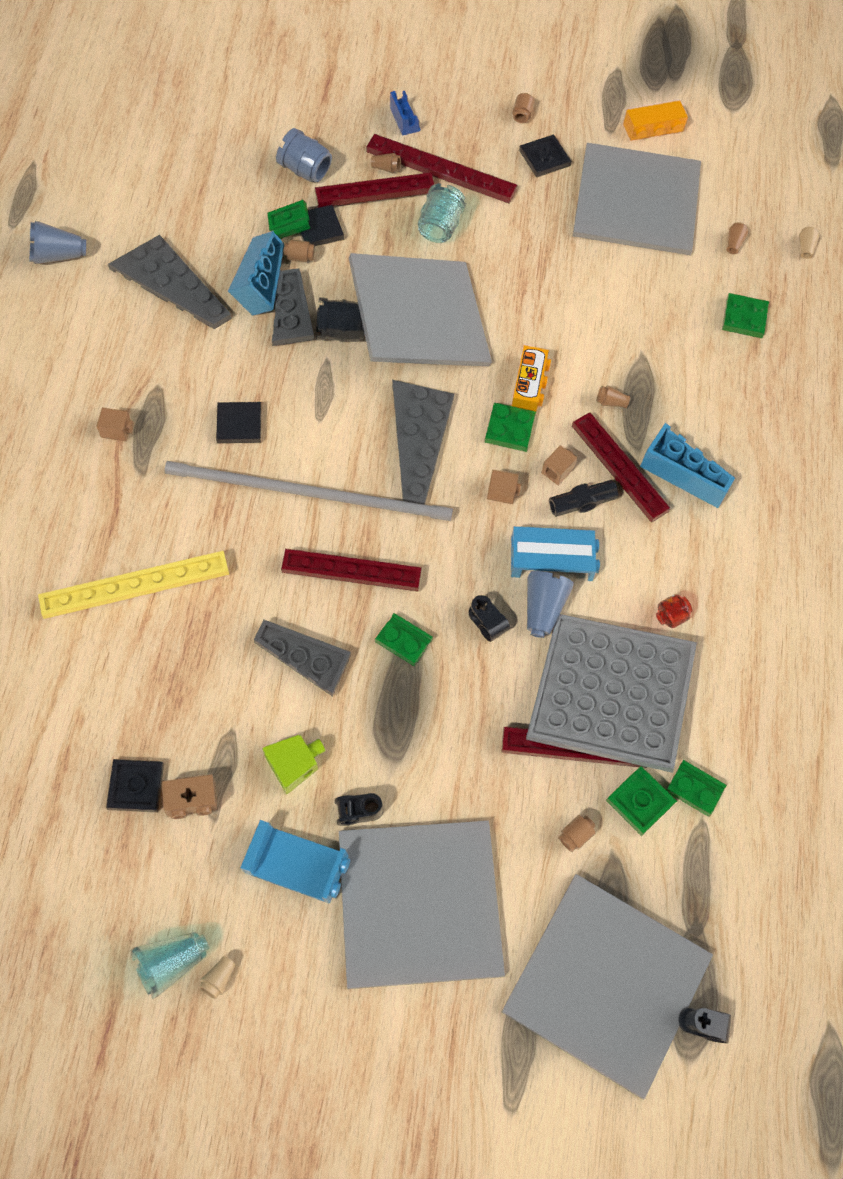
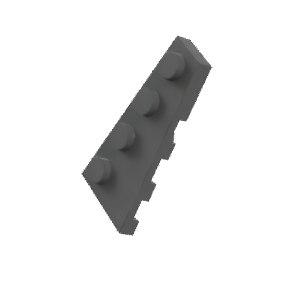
M300 268L282 270L279 273L272 346L314 340Z
M264 619L254 638L255 644L332 697L351 657L350 651Z

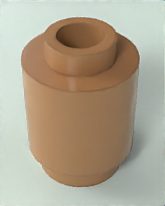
M521 93L516 97L512 114L514 120L518 123H526L531 118L535 100L530 94Z
M290 239L289 243H285L284 256H288L290 261L308 263V261H313L315 245L307 241Z
M578 815L561 831L562 834L558 838L570 852H573L575 849L579 850L596 834L594 830L596 825L588 816L582 817Z

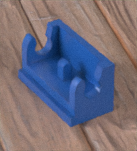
M395 91L390 92V110L402 136L420 132L419 119L416 115L414 116L407 101L408 96L406 92H402L403 96L400 99H397Z

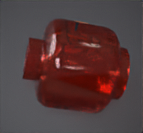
M674 594L658 603L656 617L661 625L665 624L673 629L690 620L693 610L685 596L681 597Z

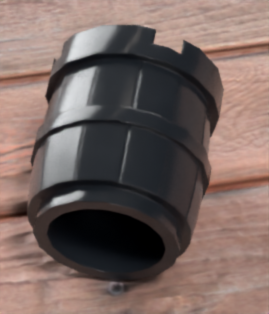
M319 297L318 302L322 303V305H319L317 309L316 332H320V335L316 336V340L325 341V339L339 342H358L359 339L363 340L364 329L358 302L347 301V299L328 300V298Z

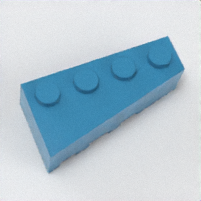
M273 231L252 238L228 290L252 316L271 311L274 307L284 243Z
M665 423L647 449L640 467L719 508L735 478L713 460L708 461L703 456L701 450L698 448L693 449L686 443V439L679 434L677 436L670 430L671 427Z

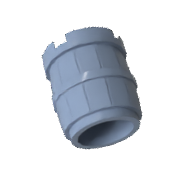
M296 128L289 130L282 139L285 142L283 148L278 147L276 162L282 167L290 169L298 177H302L310 182H319L331 165L332 155L330 151L316 139L306 136L303 131Z

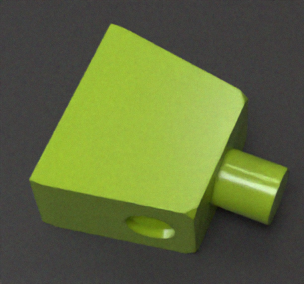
M296 735L262 748L267 762L286 795L318 770L317 762L314 758L325 752V748L319 738L306 745L301 735Z

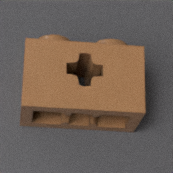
M212 774L162 781L163 807L167 817L182 819L186 817V814L193 813L204 816L211 814L214 810H218L216 785ZM193 794L194 797H192L191 802H187L189 795Z

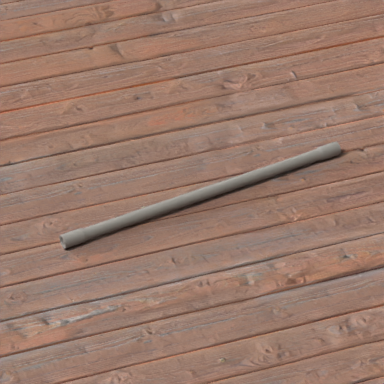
M167 461L165 465V474L194 477L428 516L445 521H451L453 508L430 506L207 469Z

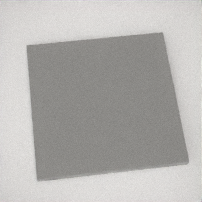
M587 143L573 237L691 255L701 161Z
M350 253L349 263L371 362L490 366L492 361L466 262Z
M560 614L554 625L526 740L673 773L697 642Z
M489 820L339 831V846L347 851L348 858L350 859L346 873L341 874L347 989L505 977Z
M575 874L507 1000L502 1013L644 1100L680 1026L678 1021L679 1014L683 1009L689 1007L713 954Z

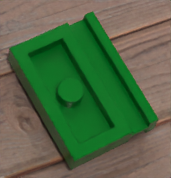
M304 200L267 213L269 230L273 231L280 239L310 229L307 203Z
M393 613L391 619L375 638V643L415 666L428 645L432 642L433 636Z
M683 760L666 791L710 817L727 785Z

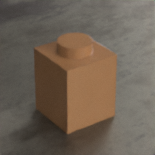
M102 407L96 426L101 438L127 442L128 435L133 431L134 423L130 419L128 411Z
M560 445L544 461L541 473L559 486L575 468L578 457L571 450L565 449Z
M492 470L487 500L513 504L514 496L519 497L521 484L517 483L519 474Z

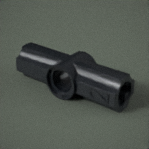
M612 480L591 486L586 483L577 485L570 492L550 497V510L555 517L574 511L580 513L588 512L598 504L617 499V486Z

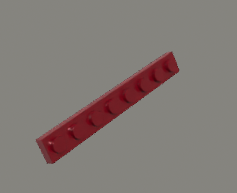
M375 133L366 146L367 153L375 156L395 153L400 156L401 165L422 173L431 172L433 177L510 204L517 190V184Z

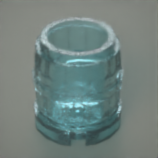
M441 184L432 185L427 193V200L421 208L418 230L429 241L443 243L449 240L457 228L460 216L466 207L464 194L451 185H447V188L440 187Z

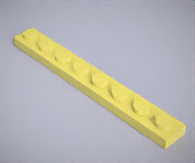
M219 551L38 594L42 617L46 619L229 575L224 551Z

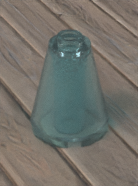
M197 932L137 946L132 948L130 952L133 961L138 959L137 974L148 995L151 994V998L154 999L207 956L206 950L209 949V945L203 934L199 936Z

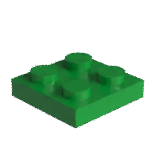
M729 293L726 299L722 330L762 339L765 334L769 301Z
M494 402L484 443L527 452L536 412Z
M642 766L606 799L641 837L677 802Z

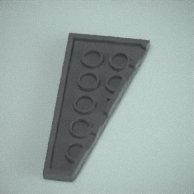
M161 235L152 238L108 264L109 269L113 272L121 273L125 279L135 281L141 285V288L166 302L169 301L175 304L176 308L189 312L195 319L213 329L231 320V314Z
M392 380L402 500L425 505L452 408L454 393Z

